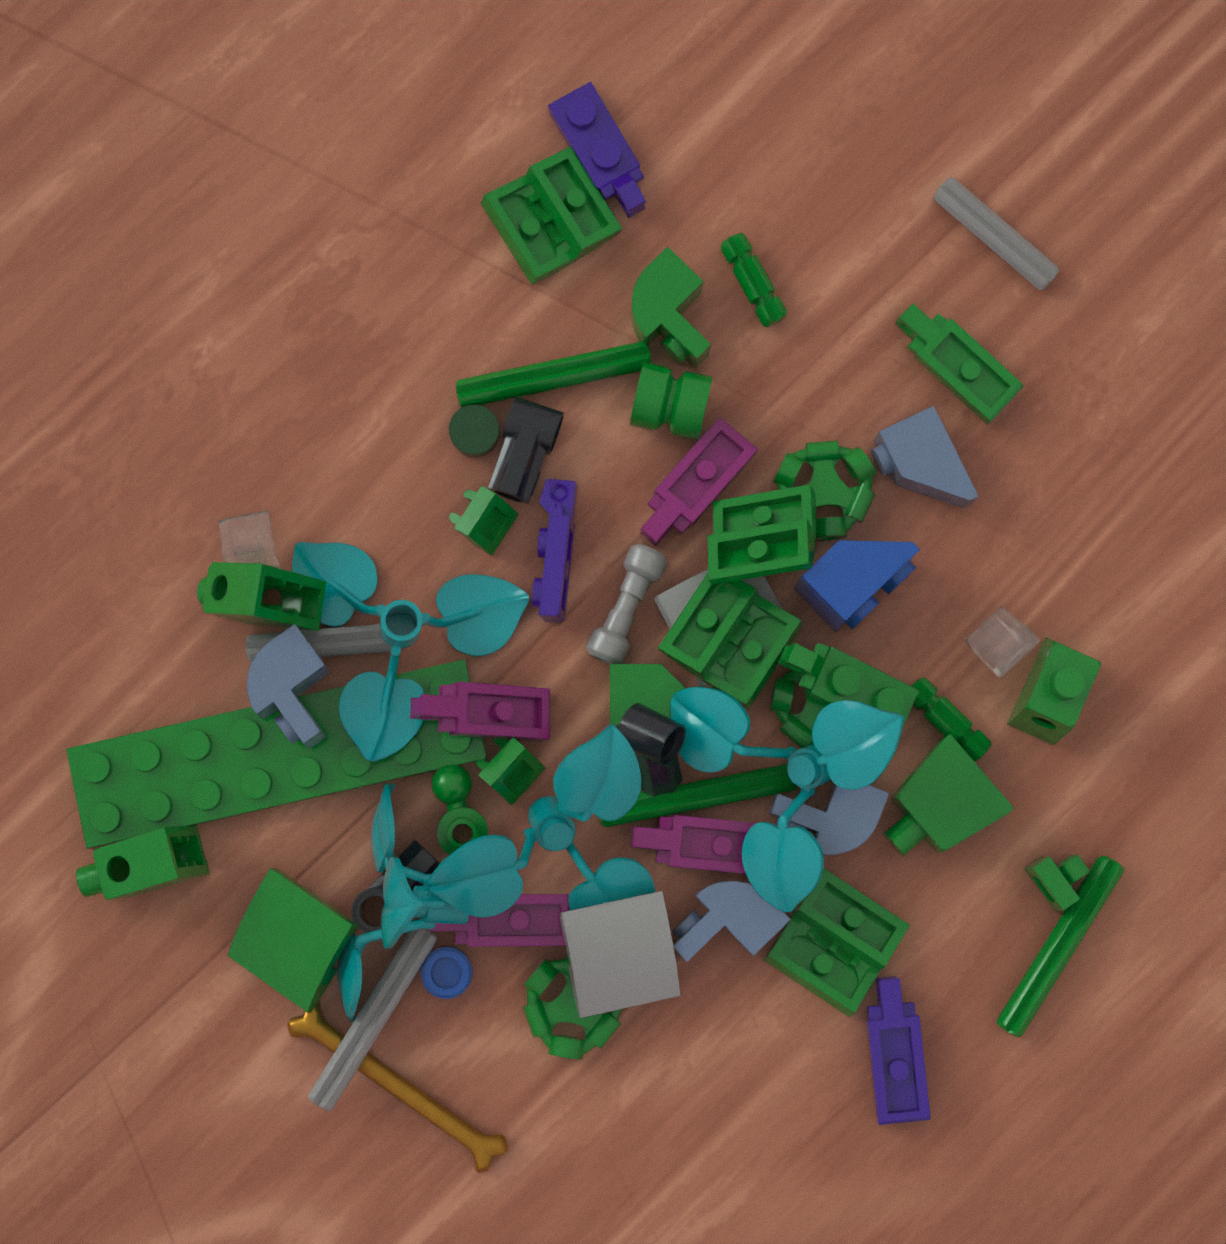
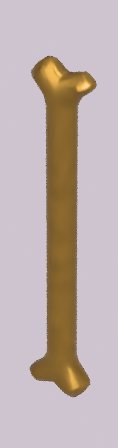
M320 1001L317 1002L311 1013L304 1011L303 1015L292 1017L287 1023L291 1037L312 1038L333 1053L345 1036L326 1023L321 1013ZM369 1052L367 1053L357 1070L469 1149L474 1157L477 1173L487 1171L493 1157L504 1155L507 1152L508 1143L504 1135H486L481 1133Z

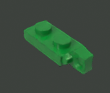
M912 303L895 322L912 340L907 348L915 355L914 358L987 425L1024 387L1013 374L952 318L946 320L940 314H937L931 320Z
M793 643V645L786 644L778 660V664L802 675L798 686L806 690L804 694L826 705L840 700H854L885 711L899 713L904 716V725L919 690L832 646L827 647L820 643L816 644L813 651L797 643Z

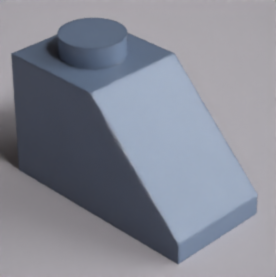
M934 406L879 431L873 440L876 445L875 448L871 449L873 459L883 476L890 474L895 485L960 508L972 504L978 497Z

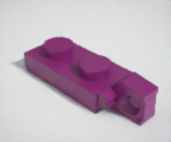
M719 417L654 490V496L648 502V506L655 513L642 526L640 534L655 547L673 527L683 534L689 526L692 527L713 501L727 488L757 454L758 449Z
M471 682L440 685L439 695L422 694L419 698H410V719L438 721V732L450 733L452 736L511 739L514 737L516 740L546 741L550 740V689Z
M673 815L672 817L660 816L659 829L633 826L630 845L632 848L657 850L656 863H665L670 867L746 874L742 863V845L747 832L756 823Z
M521 894L509 909L491 917H474L469 915L466 924L435 923L434 929H429V931H455V944H468V947L566 946L559 914L570 911L569 894Z

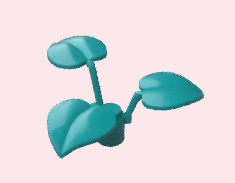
M298 542L293 552L292 572L326 581L320 624L330 627L343 626L351 619L355 609L362 614L379 616L381 618V637L391 646L386 677L371 671L361 673L346 684L339 700V714L345 731L355 743L364 759L371 762L385 759L400 751L412 740L422 725L423 720L410 719V698H419L420 695L424 694L422 687L414 680L396 679L401 649L412 646L418 640L422 626L427 625L434 628L447 627V638L454 649L472 657H483L497 652L508 642L529 603V595L508 581L492 576L469 574L451 579L438 591L436 605L443 616L440 619L430 617L428 613L422 614L414 603L407 600H396L387 606L383 604L378 606L365 605L363 602L368 600L376 590L377 572L373 561L364 551L344 543Z
M700 686L685 688L674 693L670 701L671 719L683 724L686 729L684 743L679 754L694 769L702 772L723 770L732 762L734 752L742 756L786 758L788 760V776L795 785L801 788V792L780 816L778 826L769 822H758L751 826L742 845V863L751 885L767 903L783 912L794 911L797 905L810 895L820 882L824 868V856L816 838L805 828L798 826L788 828L789 821L809 797L814 796L815 787L832 780L836 786L842 789L855 790L866 787L876 781L885 771L897 750L903 730L904 716L860 701L840 700L827 705L818 714L812 730L814 744L799 750L793 746L788 748L751 747L739 743L750 730V718L745 708L734 697L714 688Z
M610 724L596 737L575 748L563 759L553 778V789L556 797L545 796L539 798L529 808L528 822L531 828L524 830L525 841L518 859L516 847L508 837L485 835L475 838L452 852L438 865L427 881L429 890L465 914L474 917L498 915L509 909L520 897L523 890V880L517 870L523 869L528 865L534 842L537 841L542 848L549 851L566 849L587 880L577 885L570 892L568 898L570 910L654 893L655 887L652 877L640 862L631 858H613L601 864L594 874L573 841L576 827L572 818L585 822L590 819L593 813L598 818L606 821L617 820L631 810L639 797L641 790L640 767L631 745L622 732L615 725Z
M394 783L385 784L374 813L371 828V850L374 866L377 873L385 871L381 929L358 936L354 932L338 958V987L347 1019L350 1022H354L357 1017L355 1011L362 987L361 954L369 942L382 939L383 947L391 949L403 933L418 929H434L435 923L466 924L469 919L468 914L457 910L429 890L427 881L432 874H424L402 865L399 857H395L393 852L395 846V823L390 798L396 787ZM406 877L423 883V886H414L412 891ZM413 917L421 918L418 920L411 921Z

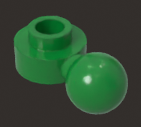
M454 764L445 765L438 769L432 778V792L440 802L446 804L447 811L439 820L437 839L441 848L450 855L467 842L488 835V827L483 815L475 808L467 806L466 799L472 790V779L469 773L463 767ZM459 824L468 825L472 829V837L466 842L457 841L452 834L455 826Z

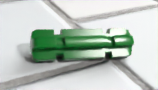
M743 233L732 235L722 242L721 251L728 264H734V270L732 271L750 304H756L755 313L764 327H769L779 323L786 317L787 309L780 297L773 295L775 288L757 255H751L753 248L746 235Z
M923 677L918 679L911 686L919 690L913 706L917 710L922 708L926 712L923 716L944 736L951 734L974 762L984 756L992 745L991 741L979 729L974 731L971 728L973 723L944 695L940 698L936 694L938 689L930 681Z

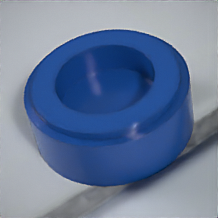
M441 947L432 951L425 958L421 967V980L424 987L430 994L442 999H451L461 995L469 987L473 977V967L470 959L463 951L454 947Z

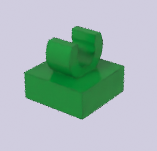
M483 486L479 488L478 492L466 490L463 496L470 501V504L462 516L452 512L449 519L456 525L454 527L455 530L477 548L492 556L519 513L496 493Z
M514 737L509 742L506 739L495 738L493 741L501 750L489 763L484 758L476 761L477 766L482 770L478 775L508 803L513 805L546 767Z
M1078 854L1075 856L1070 855L1057 865L1050 856L1039 857L1024 868L1050 906L1056 911H1064L1080 899L1071 887V884L1090 872Z

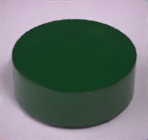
M467 405L460 408L451 418L449 435L452 444L460 453L469 457H480L488 454L495 448L499 440L500 429L497 418L488 408L481 405Z

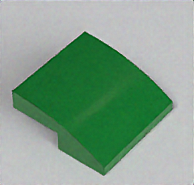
M571 146L531 165L526 175L485 194L481 201V205L531 285L555 274L615 237L623 229L599 190L596 189Z
M811 484L713 501V534L708 535V580L711 585L812 568L816 541V494Z
M707 573L658 649L712 688L731 695L744 708L749 710L776 669L785 645L793 643L803 624L801 619L759 596L757 589L746 582L737 580L711 585Z
M270 868L240 922L227 956L304 1011L311 1013L338 971L334 964L359 925L281 870Z
M824 868L820 882L814 891L800 902L791 916V920L783 928L764 961L850 1017L856 1012L878 973L887 965L910 925Z

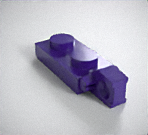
M591 81L549 104V114L568 146L572 147L603 198L607 200L615 195L628 218L644 210L646 200L636 184L644 179V175L640 170V164Z
M546 479L540 499V504L549 514L548 528H540L537 554L538 558H545L543 578L535 577L532 607L539 608L538 615L545 622L562 623V621H565L575 534L574 516L578 488L575 481Z
M897 976L876 978L878 1005L867 1006L868 1019H866L877 1123L884 1125L931 1120L920 1016L916 1014L914 1002H902L900 978H897Z

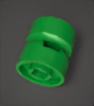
M643 362L630 426L652 431V429L657 430L663 423H666L671 435L699 441L713 377L685 371L679 379H674L671 369H667L666 366Z

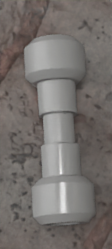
M643 544L630 546L623 562L627 574L619 591L621 594L614 609L610 610L603 628L600 627L592 631L585 647L588 655L609 665L623 664L630 648L626 636L634 620L632 616L639 601L643 600L650 582L659 581L667 565L664 554Z

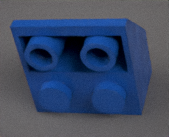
M839 540L812 568L808 569L801 576L793 589L835 632L844 623L853 629L879 604L878 600L873 596L882 588L889 595L917 568L910 560L920 549L913 542Z

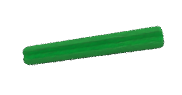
M641 341L459 379L456 382L455 388L461 407L482 405L639 372L642 369L643 362L652 363L648 344Z
M787 764L681 784L673 793L665 792L656 797L640 792L634 806L623 817L613 821H606L600 818L599 820L603 827H611L795 790L797 785L788 776Z
M1108 856L1097 858L1076 892L1080 899L1064 911L999 1015L997 1025L1014 1037H1021L1123 875L1124 868L1118 862Z

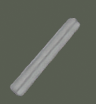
M418 929L408 933L311 1089L308 1099L313 1104L325 1111L333 1110L416 976L425 958L435 945L437 936L432 931Z

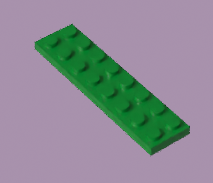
M465 659L396 674V679H410L417 682L422 687L425 695H439L440 685L470 682ZM343 686L298 696L326 735L324 740L311 749L305 746L300 739L294 744H291L274 720L282 714L280 710L263 720L255 713L252 707L66 748L85 845L87 849H92L164 827L203 824L429 773L449 764L460 766L483 758L486 760L487 755L482 737L452 736L450 733L438 732V721L423 720L416 735L400 751L379 761H368L364 759L342 725L339 714V700L345 687Z

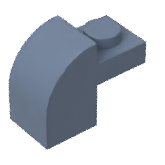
M295 624L268 642L257 653L248 672L247 692L251 706L259 717L265 720L280 710L282 714L274 720L291 744L300 739L305 746L311 749L324 740L326 735L300 701L298 695L331 672Z
M833 783L823 811L803 804L789 821L788 828L798 826L813 832V836L822 848L823 855H836L851 851L863 844L875 830L889 793L871 785L861 789L849 790L842 789ZM781 794L774 795L767 814L779 820L783 812L793 802V799Z
M739 881L717 882L702 888L694 895L707 911L702 916L695 910L692 911L672 931L678 937L673 946L684 960L688 962L724 927L750 955L754 956L791 919L783 911L767 903L752 885Z

